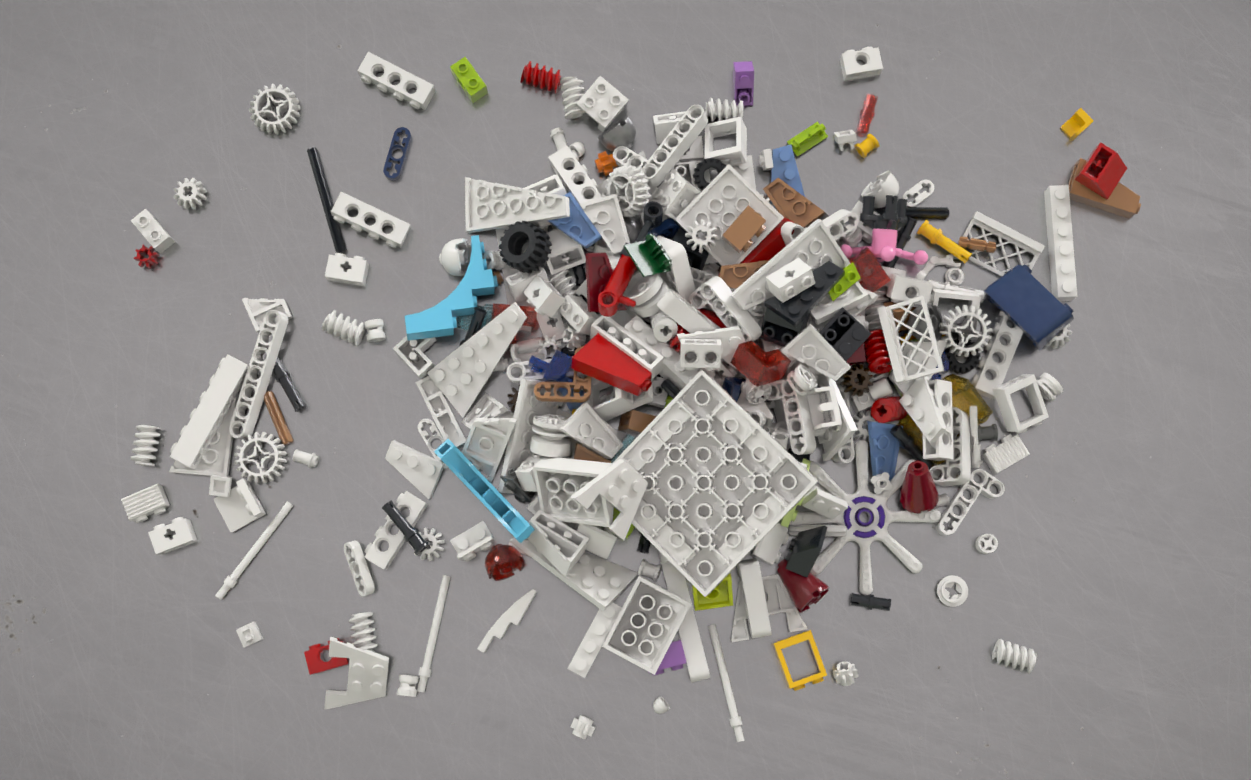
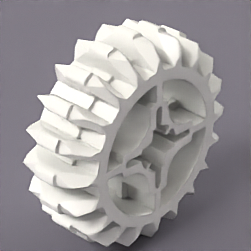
M274 84L271 85V89L264 86L265 91L263 92L258 89L259 95H253L255 101L250 102L252 108L249 109V112L253 114L251 119L255 121V126H260V130L263 132L267 130L268 134H271L274 130V133L277 135L279 130L286 133V127L292 129L291 123L297 124L295 117H300L297 111L301 110L300 105H298L299 100L295 98V93L290 92L288 87L283 89V86L280 84L277 89ZM274 97H281L286 100L276 101L274 100ZM273 104H274L275 107H276L277 115H276L275 112H274V109H273L274 106H273ZM288 111L286 116L282 118L283 114ZM264 118H275L276 121L270 122L264 120Z
M623 165L617 167L612 173H609L610 178L606 179L608 185L605 186L608 189L606 195L617 194L624 217L639 215L644 211V206L649 202L648 198L651 196L648 193L650 187H648L647 183L649 180H646L645 174L641 173V169L635 166Z
M963 305L961 311L960 307L956 306V313L952 310L948 311L951 315L950 318L944 315L943 318L947 320V323H940V326L945 327V330H939L940 334H945V336L941 337V340L948 341L945 348L951 346L950 352L954 353L957 350V356H961L963 352L964 356L968 357L969 351L975 356V349L982 352L983 348L981 345L988 346L985 338H992V336L987 335V332H992L993 329L986 327L991 324V321H984L988 315L985 313L981 315L982 310L980 308L975 311V306L971 305L968 311L967 305ZM967 315L962 324L953 325L958 318ZM973 316L980 324V331L973 329ZM966 328H967V329H969L970 331H972V332H974V333H970V332H969V333H965V335H963L964 333H963L962 331H960L959 329H966ZM951 330L959 334L958 345L955 344L951 337ZM971 337H978L973 344L965 346V343Z
M258 432L254 433V438L251 435H247L249 441L247 442L242 439L243 447H236L240 450V453L234 454L235 457L239 458L234 463L240 465L236 470L242 472L241 476L243 478L247 477L249 482L254 480L256 484H259L260 480H262L266 484L267 477L270 481H274L273 474L279 477L281 474L278 472V469H285L281 463H287V460L282 458V456L287 455L286 451H281L285 447L284 444H279L280 439H274L273 434L267 437L266 432H262L261 437ZM262 443L270 444L274 452H265ZM254 446L253 454L247 456L249 450ZM260 454H262L263 456H265L264 458L261 459V462L258 461V460H255V459H257V458L260 457ZM275 458L272 467L269 470H267L268 462L274 460ZM247 464H256L257 468L260 469V473H253Z

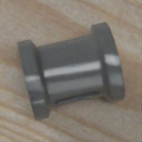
M996 424L986 427L978 425V442L989 439L993 441L998 440Z

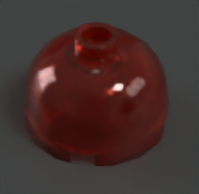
M497 544L492 547V550L485 558L487 575L489 579L493 577L494 581L512 577L515 575L513 571L517 569L521 571L525 566V561L520 551L511 545Z

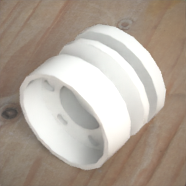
M554 414L534 416L533 423L535 425L532 426V431L537 433V435L531 437L530 451L548 457L569 456L572 441L566 438L569 435L559 430L569 418Z

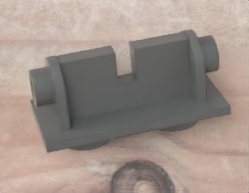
M511 468L508 471L507 477L500 476L505 482V487L513 491L514 497L519 502L531 503V497L535 495V492L524 491L521 488L515 473L517 469Z

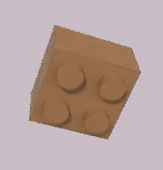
M748 205L725 231L722 239L739 254L742 250L746 252L753 244L752 239L755 236L759 237L765 231L766 220Z

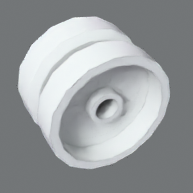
M638 271L633 274L623 296L636 301L635 307L631 306V308L639 317H649L661 310L657 303L671 288L662 280L660 274L643 277Z

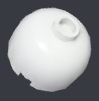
M890 171L877 176L878 180L874 183L870 182L861 193L862 197H875V208L886 206V195L897 196L899 193V183Z
M466 238L449 241L444 245L439 256L440 263L444 269L453 276H465L469 266L471 244L466 243Z

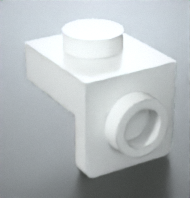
M765 149L760 152L759 164L760 167H763V171L773 168L771 149Z

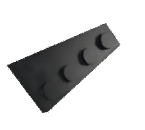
M828 261L812 271L815 280L814 285L784 303L773 296L764 302L765 307L796 327L845 275V270Z

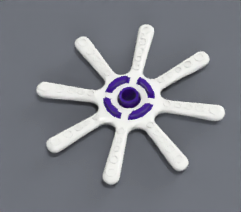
M858 440L855 443L858 483L855 493H845L816 462L811 461L809 472L819 481L818 483L832 495L847 501L848 508L833 520L817 512H798L795 521H790L789 525L823 523L845 525L847 527L846 537H837L817 557L810 572L815 576L819 575L847 542L855 541L860 547L859 590L863 595H870L873 592L870 556L871 543L876 540L882 541L912 573L917 574L922 570V563L889 535L888 526L892 522L936 523L940 521L941 513L938 509H932L929 512L925 510L918 514L909 511L894 512L889 510L887 500L903 485L909 464L916 460H908L891 479L890 483L893 485L891 490L882 491L881 494H874L868 489V443L864 440ZM861 512L868 514L869 518L865 523L859 519Z

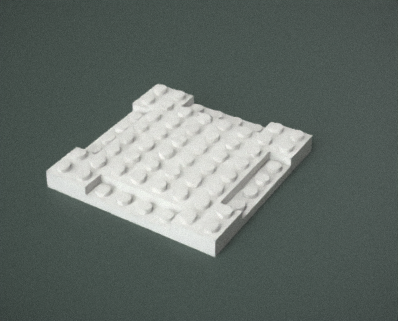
M702 369L613 462L614 464L619 459H622L648 482L632 524L704 597L708 596L768 532L819 482Z

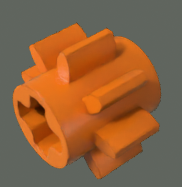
M606 151L599 153L598 159L594 160L598 172H604L605 176L612 173L613 168L617 167L613 154L608 155Z

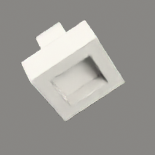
M853 130L834 132V140L838 143L841 151H844L843 146L845 143H849L851 150L854 149L853 142L857 141V137Z
M211 475L209 495L230 497L232 477Z
M256 621L236 630L244 648L263 640Z

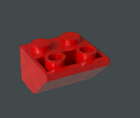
M1100 142L1092 151L1074 180L1107 200L1124 175L1127 167L1117 152Z

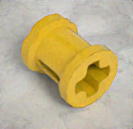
M868 134L864 141L860 144H855L854 147L861 157L866 158L870 151L874 148H879L880 145L872 134Z

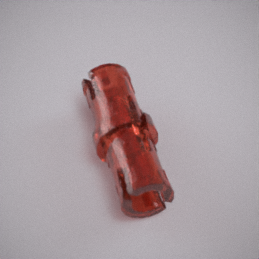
M866 95L863 110L860 111L861 117L857 131H860V133L868 134L870 123L875 116V105L878 97L875 95Z

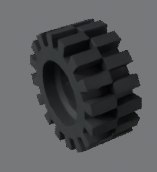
M714 158L701 160L697 167L694 168V183L703 191L710 184L704 179L705 171L709 168H714L719 174L726 165L721 160Z
M955 339L954 342L958 345L959 340ZM969 339L968 342L965 343V346L973 344L972 342H970L971 339ZM951 346L945 348L946 350L943 353L945 356L943 360L947 363L946 367H950L952 372L956 371V374L970 372L977 366L980 361L979 357H981L980 353H978L979 350L975 349V356L969 351L968 361L960 363L955 359V352H950Z

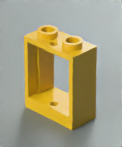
M811 630L772 643L789 689L793 688L794 691L805 688V683L812 681V684L824 681L823 677L827 676ZM808 640L819 673L793 682L781 649Z

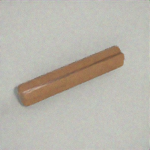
M267 391L264 395V402L282 444L288 445L293 442V439L273 392Z

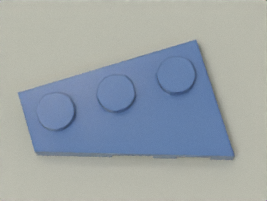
M787 145L773 149L771 182L780 178L805 197L792 146Z
M568 192L564 196L569 198L570 217L547 221L587 249L602 239V237L571 192Z
M867 421L872 475L876 476L887 472L890 475L889 481H891L895 475L900 447L898 440L890 433L892 427L896 424Z

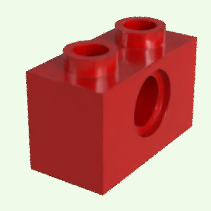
M328 641V645L322 647L320 644L309 646V650L304 652L310 675L348 665L350 659L331 657L328 662L325 661L323 653L329 650L330 641Z

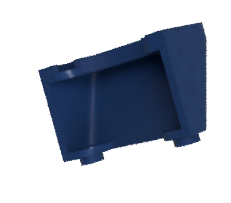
M1018 264L989 285L983 292L985 298L991 304L995 303V306L1005 313L1033 341V345L1040 351L1074 319L1072 315L1074 311L1068 304L1065 303L1063 305L1032 276V270L1026 264L1023 266Z

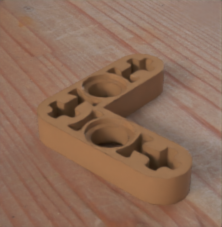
M584 346L577 348L575 354ZM574 370L573 382H539L534 387V395L537 400L542 402H586L591 396V377L587 376L581 379L577 376L578 371ZM541 388H545V391L548 392H545L544 395H540V392L537 391H541ZM551 388H554V396H551ZM559 388H566L568 394L561 397L557 394V390ZM571 388H574V392H580V389H584L586 393L582 397L579 393H573L574 397H571Z

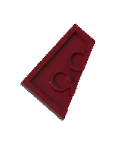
M585 253L588 312H599L598 296L604 291L613 270L607 253ZM619 303L617 311L627 310L626 306Z

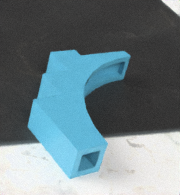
M479 235L471 236L470 263L465 276L457 288L434 307L405 316L408 341L454 335V328H457L456 317L473 315L474 308L478 307L476 296L494 294L495 287H498L497 276H493L492 269H487L486 259H482V253H485L484 243L479 240Z
M449 439L434 451L520 544L531 535L535 529Z

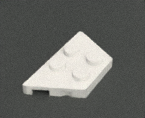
M941 339L937 341L940 356L948 342ZM908 341V342L912 343V344L915 345V346H917V344L919 343V341H918V342ZM923 341L920 348L929 352L932 342ZM906 344L903 354L910 358L915 348ZM918 350L913 361L922 365L927 354ZM930 357L925 367L929 370L935 369L937 361ZM911 362L908 367L909 376L915 375L920 366ZM893 369L889 375L890 380L898 387L902 395L917 380H911L900 385L896 383Z
M476 418L472 424L462 453L467 459L472 461L478 470L481 469L488 476L486 479L489 482H492L516 424L517 419Z

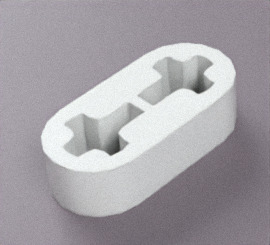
M922 180L905 192L902 199H908V197L911 198L916 195L913 203L907 202V207H916L930 197L934 191V184L930 180ZM922 185L924 187H929L928 192L924 191L921 194L919 193V191L922 189Z

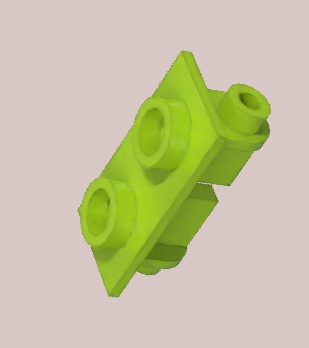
M816 122L788 140L787 143L792 146L793 152L798 157L828 137L825 133L826 128L823 124Z
M853 262L843 268L845 275L827 293L832 301L861 278Z

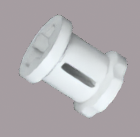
M643 559L638 570V576L644 575L657 582L662 565L659 564L657 566Z

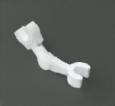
M952 254L946 255V257L932 256L924 269L915 278L924 280L927 274L938 265H946L948 268H960L961 263H955L953 259L958 258Z

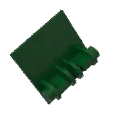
M650 233L645 237V241L623 246L643 277L671 271L672 260L667 255L665 249H662L663 246L659 245L660 242L656 235Z

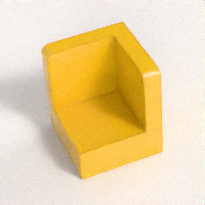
M1080 108L1061 126V130L1073 141L1094 120Z

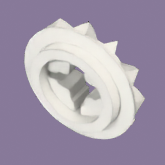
M950 575L942 578L937 585V595L939 600L946 606L956 607L966 601L968 586L962 578ZM952 586H954L955 591H957V593H959L960 595L953 594L950 597V592L947 591V589L945 588H952Z

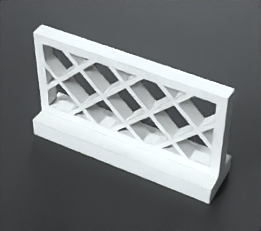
M978 211L974 213L963 234V237L969 235L971 239L970 230L973 225L981 228L983 235L974 239L984 237V240L988 243L986 236L994 234L998 237L1000 244L996 245V247L1001 246L1004 257L993 259L992 253H989L991 261L983 263L979 260L977 254L983 251L973 250L972 255L975 254L976 258L971 256L969 260L1001 277L1005 272L1013 269L1010 268L1008 257L1018 255L1020 265L1023 266L1021 253L1029 252L1033 254L1034 257L1031 262L1026 263L1032 270L1045 247L1043 244ZM1013 244L1017 253L1006 255L1003 245ZM1005 259L1007 270H997L995 261Z
M925 296L877 308L896 383L902 385L908 383V381L944 371ZM921 302L923 309L919 315L910 311L915 303ZM898 308L905 310L900 321L894 318L892 310ZM908 313L917 317L912 328L903 323ZM920 319L925 321L928 326L924 334L915 330ZM902 325L910 329L905 340L899 337L898 334ZM913 332L922 336L917 346L908 342ZM925 338L932 342L929 352L920 348ZM906 344L915 348L910 358L903 354ZM918 350L927 354L922 365L913 361ZM930 357L936 359L938 368L929 370L925 367ZM911 362L920 366L915 375L909 376L908 367Z

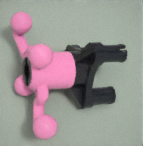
M886 195L885 213L883 215H875V197L863 196L860 221L873 229L871 246L853 248L847 244L841 245L840 248L847 259L851 258L852 255L871 254L874 262L881 263L883 261H892L897 256L912 260L917 265H924L928 260V254L925 251L918 250L915 253L896 248L897 231L900 227L907 224L908 221L906 216L908 199H898V196Z

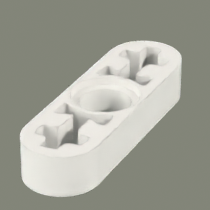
M354 540L345 543L344 553L358 593L362 597L373 594L375 590L374 583L359 542Z

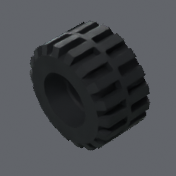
M527 221L515 222V225L511 224L508 226L509 229L503 232L504 236L500 238L502 242L499 244V249H501L499 253L503 257L502 260L507 265L523 273L538 271L539 267H543L545 265L544 262L548 261V254H551L552 251L549 249L552 246L551 241H549V235L543 229ZM529 240V246L522 254V247Z

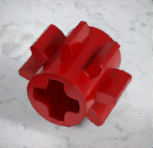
M143 244L141 249L135 250L137 256L134 259L140 261L138 265L141 268L146 265L147 268L151 269V265L154 263L158 264L156 257L160 255L154 252L155 249L152 246L148 249Z

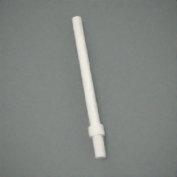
M288 501L285 503L230 576L228 575L223 581V586L215 595L217 598L222 600L229 589L237 584L236 580L294 505Z
M443 575L423 666L420 667L418 674L420 675L418 692H425L427 679L431 675L430 666L451 576Z
M709 625L708 629L731 717L729 719L730 725L734 729L737 742L744 741L741 716H738L716 625Z

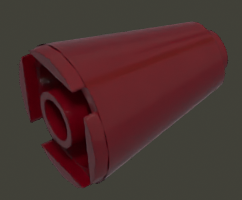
M914 461L909 464L899 495L903 508L916 514L925 510L927 512L931 511L937 506L939 501V494L928 466L922 461Z
M783 559L777 565L779 567L777 572L799 613H803L810 609V605L816 604L829 591V586L811 572L808 578L785 569L787 560Z

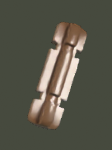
M963 236L958 241V245L962 248L968 247V249L978 251L986 250L989 253H994L996 250V243L991 241L987 243L986 240L968 239V237Z

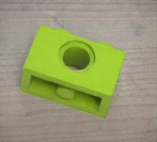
M466 56L450 66L452 75L472 103L488 94L487 86Z

